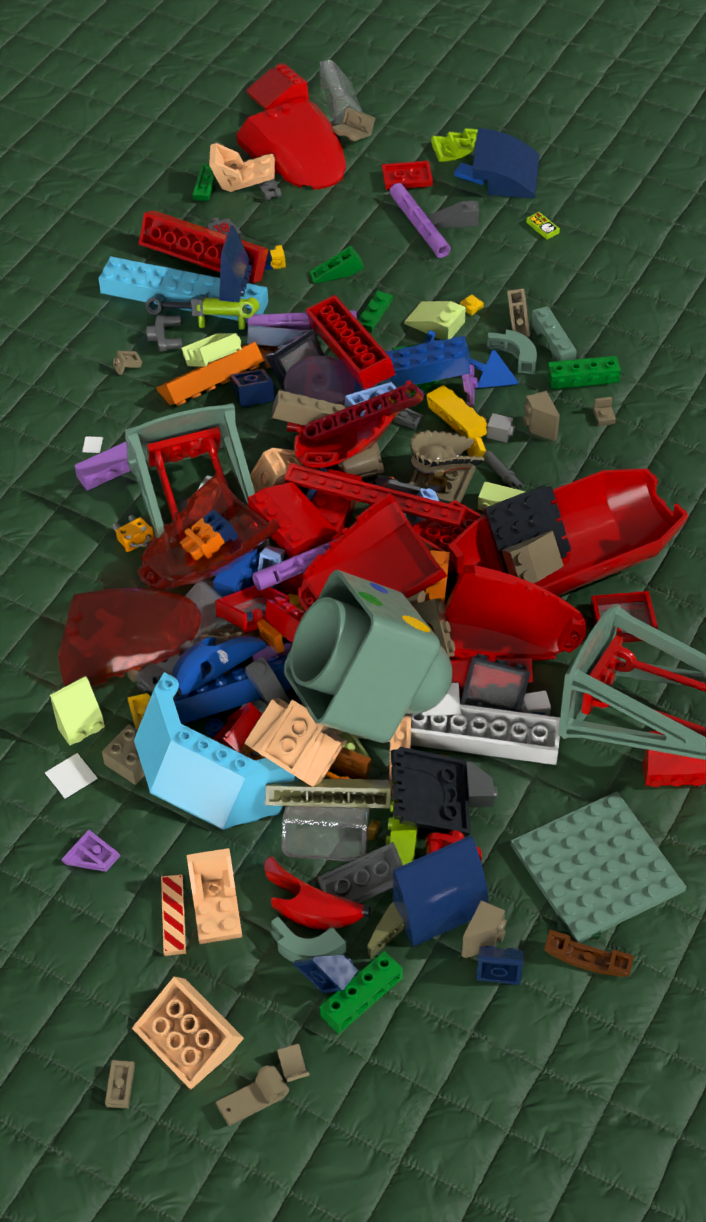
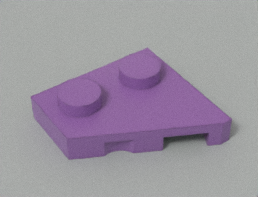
M470 365V374L462 375L464 392H467L466 404L469 407H474L475 388L478 387L477 377L473 376V365Z
M88 830L61 860L66 865L107 872L120 855L93 832Z

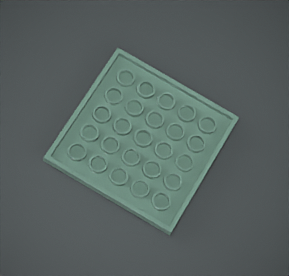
M617 791L511 840L510 843L537 886L577 943H581L686 891V885Z

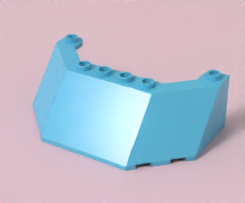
M164 672L154 688L134 738L135 747L138 751L150 794L222 830L230 829L232 826L242 823L247 824L258 821L260 818L270 815L271 817L279 815L283 806L265 805L266 784L298 781L299 778L268 758L255 761L182 725L173 701L178 691L179 683L176 678Z

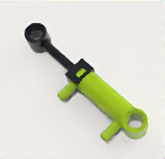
M156 294L148 299L145 305L146 310L150 314H158L165 308L192 309V316H198L199 328L205 327V315L238 316L240 330L245 329V318L252 317L258 312L260 307L259 302L252 297L241 299L239 303L220 301L219 298L196 295L191 299V302L167 301L161 294ZM154 301L158 303L159 307L155 306ZM246 304L251 306L252 311L247 309Z

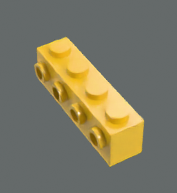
M442 385L427 394L428 408L460 436L474 440L475 437L481 438L487 434V422L484 417H480L472 407L466 405L464 400L458 398L451 389L449 390L446 386Z

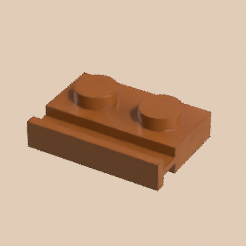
M343 747L329 769L352 779H369L371 758Z

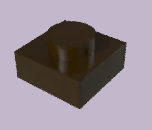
M430 474L427 489H432L436 493H445L447 478Z

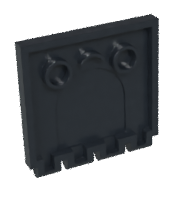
M545 485L483 508L503 573L509 574L501 550L549 531L554 533L561 559L567 557L566 553L571 551L568 538L562 539L563 536L567 535L563 521H556V519L561 517L557 502L551 504V501L556 499L552 486L546 488Z
M404 747L391 750L393 802H395L393 804V818L400 820V824L443 833L456 830L461 832L464 837H468L471 834L466 760Z

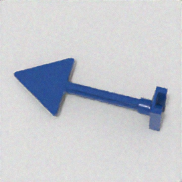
M429 330L423 344L435 342L436 333ZM495 350L491 352L487 364L470 358V365L482 371L477 388L518 384L517 379Z

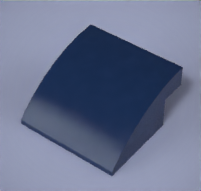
M478 128L472 179L488 180L487 195L535 198L539 154L513 136L499 131Z
M471 835L393 870V903L405 922V934L412 947L471 921L481 901L489 904L484 871Z

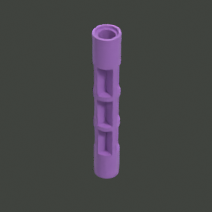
M401 183L394 184L389 191L391 197L436 256L439 258L447 256L451 250L449 244Z
M356 310L350 311L357 319ZM306 312L255 314L248 318V325L296 330L313 329Z
M330 542L253 573L252 578L256 588L262 591L304 573L317 555H322L329 548Z

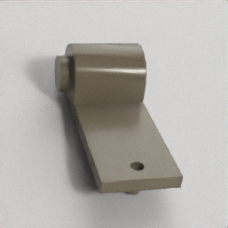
M264 1066L258 1071L256 1082L216 1101V1106L228 1126H231L283 1099L289 1093V1088L276 1067Z

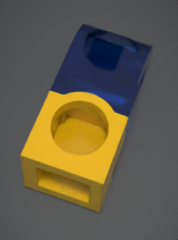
M282 245L275 246L274 250L268 251L264 270L286 267Z

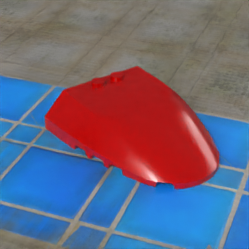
M304 97L248 117L236 134L237 144L249 156L256 159L264 155L273 154L275 158L274 174L279 173L283 176L284 180L301 188L302 185L312 186L313 190L331 187L343 179L344 171L346 170L344 152L336 132L332 131L333 126L321 109Z
M315 380L307 396L343 406L345 403V396H340L323 386L320 380ZM407 380L405 385L410 384L411 380ZM399 397L395 398L394 404L398 402ZM398 412L388 416L383 415L378 420L318 443L306 438L303 434L304 425H298V436H295L294 445L295 454L300 463L315 468L328 467L344 462L372 447L383 436Z
M388 493L356 517L357 521L350 528L345 527L342 530L343 534L335 542L330 541L329 548L322 555H317L303 573L304 579L301 588L298 587V597L302 607L307 611L317 601L329 576L335 570H340L399 591L406 598L429 588L447 577V575L407 520L391 493Z
M465 565L445 605L446 621L449 622L451 628L449 632L450 638L455 644V656L449 658L470 659V655L476 656V653L486 655L488 658L526 656L532 658V661L555 659L558 653L564 651L570 653L575 650L586 635V623L582 614L564 599L524 579L476 565Z

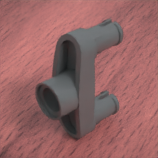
M157 315L155 326H147V340L156 341L159 352L182 348L181 338L166 339L164 328L168 326H181L180 315Z

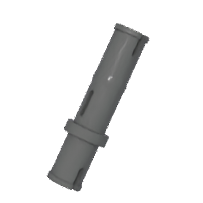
M492 451L485 453L488 458L483 455L484 461L495 470L504 483L513 489L521 490L518 486L523 489L524 485L515 477V473L509 470Z

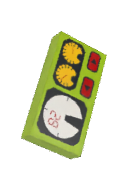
M540 212L528 217L526 220L527 224L547 240L560 233V228Z

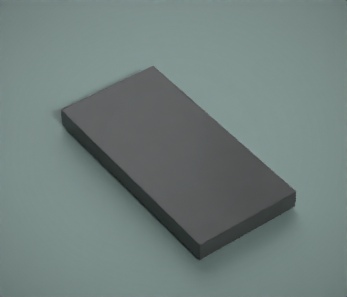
M392 842L318 876L317 880L321 891L361 903L393 888V870L403 866L396 845Z

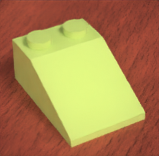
M452 301L421 302L404 321V324L427 334L429 330L436 333L435 337L441 340L451 339L465 323L466 307Z
M86 676L50 695L58 730L70 746L82 741L93 733L99 732L105 727L102 713Z

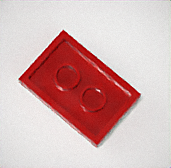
M429 161L382 164L385 190H390L397 183H401L405 188L433 186Z

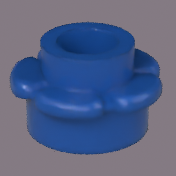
M218 718L208 720L205 726L207 735L216 736L224 724Z

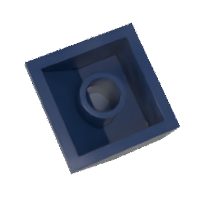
M264 369L230 374L235 397L240 406L250 407L252 404H266L274 400L273 381Z
M480 946L476 980L520 985L523 951H518L515 948L500 949L494 946Z
M344 955L317 956L293 962V965L323 994L343 991L358 971L353 965V961Z

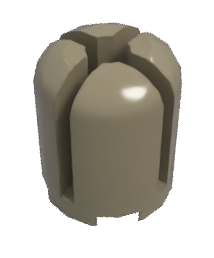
M377 442L360 454L338 464L339 471L362 476V480L385 473Z

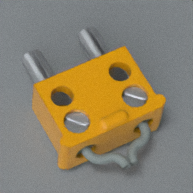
M133 515L129 516L130 523L122 527L117 523L113 524L112 527L116 531L117 540L124 546L126 552H130L140 546L144 548L147 546V542L155 538L153 527H150L141 517L136 519Z

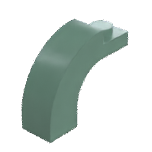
M506 330V334L488 332L487 350L509 352L518 359V373L535 374L537 351L529 338L512 330Z
M279 917L271 921V934L278 943V952L291 962L310 957L335 956L346 953V942L333 927L316 938L304 939L293 934Z

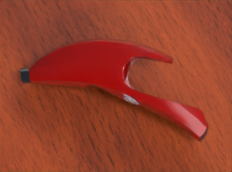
M272 856L264 862V871H266L268 880L296 896L290 900L271 898L272 907L291 922L312 929L329 930L331 927L333 929L342 928L357 922L363 917L371 916L370 906L326 893L308 885L286 871Z

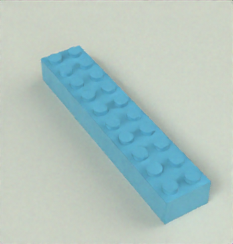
M116 257L109 258L99 276L101 293L146 302L156 294L163 295L167 301L191 302V299L196 295L219 298L220 278ZM247 284L244 297L241 296V299L255 298L260 305L258 312L255 314H263L268 304L267 287ZM246 304L247 309L252 311L251 306ZM212 315L238 321V316Z

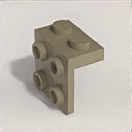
M346 108L343 123L333 126L332 131L336 132L339 136L345 135L352 141H358L359 139L371 136L375 117L352 108Z

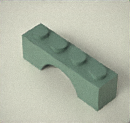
M546 306L532 310L531 326L538 336L545 335L553 361L576 360L577 350L550 308Z

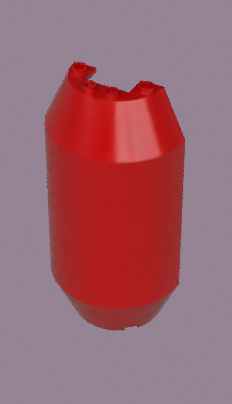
M648 468L603 470L553 489L556 499L551 501V504L555 502L558 504L561 517L556 519V521H563L567 535L563 536L562 539L568 538L571 551L566 553L567 557L562 558L563 567L533 584L560 596L656 557L681 529L688 519V514L678 503L674 504V511L667 507L665 501L656 494L658 480ZM485 516L476 519L448 545L452 566H455L458 576H456L457 580L465 565H476L502 572Z

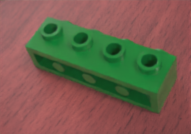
M617 356L548 362L547 370L551 389L619 383L621 373Z
M385 951L379 956H374L367 967L357 971L343 991H337L332 997L329 996L323 1000L320 1006L321 1017L340 1034L403 979V968Z

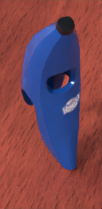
M251 636L236 637L217 646L215 637L199 641L181 655L173 668L172 676L179 683V688L174 698L188 694L265 649L266 643L261 638ZM211 665V672L206 671Z

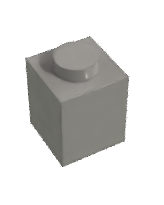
M492 413L487 425V438L507 443L509 437L513 436L515 431L513 418Z

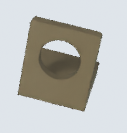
M298 1043L277 1050L283 1075L287 1082L309 1076Z

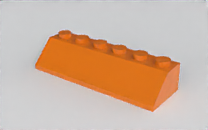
M256 342L241 346L242 350H237V352L212 361L206 367L193 369L156 387V389L169 405L176 404L179 406L186 403L185 399L189 397L194 399L200 396V392L205 389L207 392L215 389V384L219 382L222 385L231 381L230 374L245 372L244 370L248 368L253 370L260 367L259 363L263 362L264 359Z

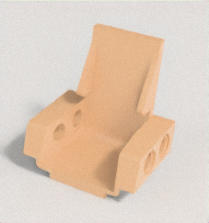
M275 698L271 700L244 744L314 787L323 780L347 740L339 736L343 731L315 723L304 704H299L294 700L288 704L280 698Z

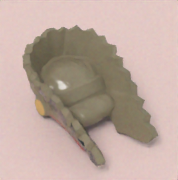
M426 430L425 432L420 431L418 434H414V438H411V462L416 469L425 475L431 474L442 477L443 473L451 470L466 469L467 467L479 465L484 462V457L458 456L461 452L471 447L474 442L472 438L459 437L458 434L452 435L450 432L445 433L442 431L438 433L436 430L433 432Z

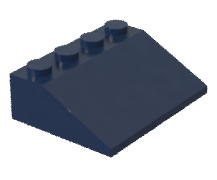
M230 226L221 252L219 300L240 303L241 296L244 297L245 289H247L252 265H249V257L235 227Z

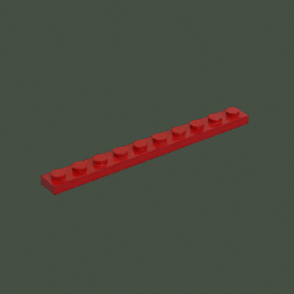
M290 463L284 478L286 483L293 482L301 487L370 505L391 493L403 513L459 528L466 513V508L292 463Z

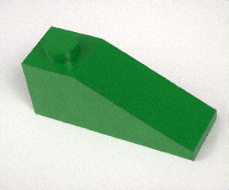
M349 246L309 272L313 282L317 284L352 276L363 269L364 265L358 253L352 246Z

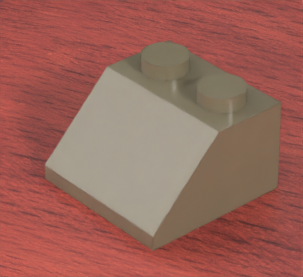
M547 391L526 396V404H524L525 416H523L525 427H528L532 434L556 441L560 415Z
M484 901L480 902L463 935L462 957L468 958L479 954L480 946L496 947L498 942L502 943L506 934L504 930L507 920L504 919L505 910Z

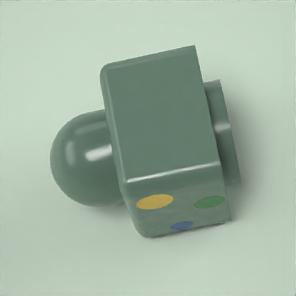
M335 570L331 573L317 601L310 606L301 619L293 639L291 651L284 664L286 678L315 723L379 743L388 742L393 737L405 714L424 713L436 707L447 695L453 676L450 658L445 649L440 645L438 637L401 592L340 570Z

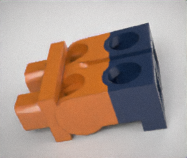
M213 509L195 523L191 529L188 528L184 531L187 537L180 541V544L197 561L203 555L209 559L213 556L211 553L217 552L222 544L229 539L234 541L239 536L233 526Z

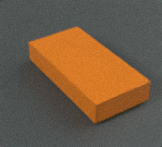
M264 619L258 621L260 638L278 654L284 652L281 634Z

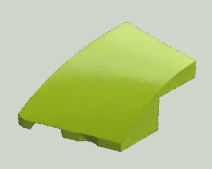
M465 128L463 133L448 132L447 137L432 136L430 141L438 161L456 160L471 153L474 149L478 130Z

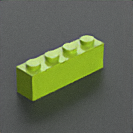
M393 800L390 803V812H393V804L395 803ZM389 817L388 830H391V836L387 835L386 845L394 842L403 865L414 861L418 827L400 824V820Z

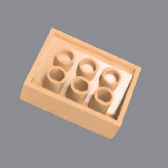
M178 977L171 979L132 1027L189 1089L196 1086L229 1057L244 1039L186 979Z

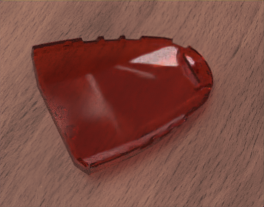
M215 474L187 500L188 505L181 512H175V519L170 525L165 524L163 526L164 532L159 538L154 537L141 556L143 562L141 567L138 568L139 577L145 585L158 590L189 585L214 577L248 557L276 534L280 527L276 520L272 519L267 522L240 501L222 482L220 477ZM214 509L233 526L239 537L234 541L230 539L226 541L217 552L211 553L213 556L209 559L203 555L196 561L189 552L183 549L180 541L187 537L184 532L185 530L191 529L195 523Z
M108 588L74 594L58 654L64 685L68 686L85 676L90 686L105 683L109 677L117 675L121 678L124 677V673L133 669L140 671L143 665L151 662L157 664L180 652L179 648L186 641L192 642L199 630L201 612L198 606L190 598L183 595L147 588Z

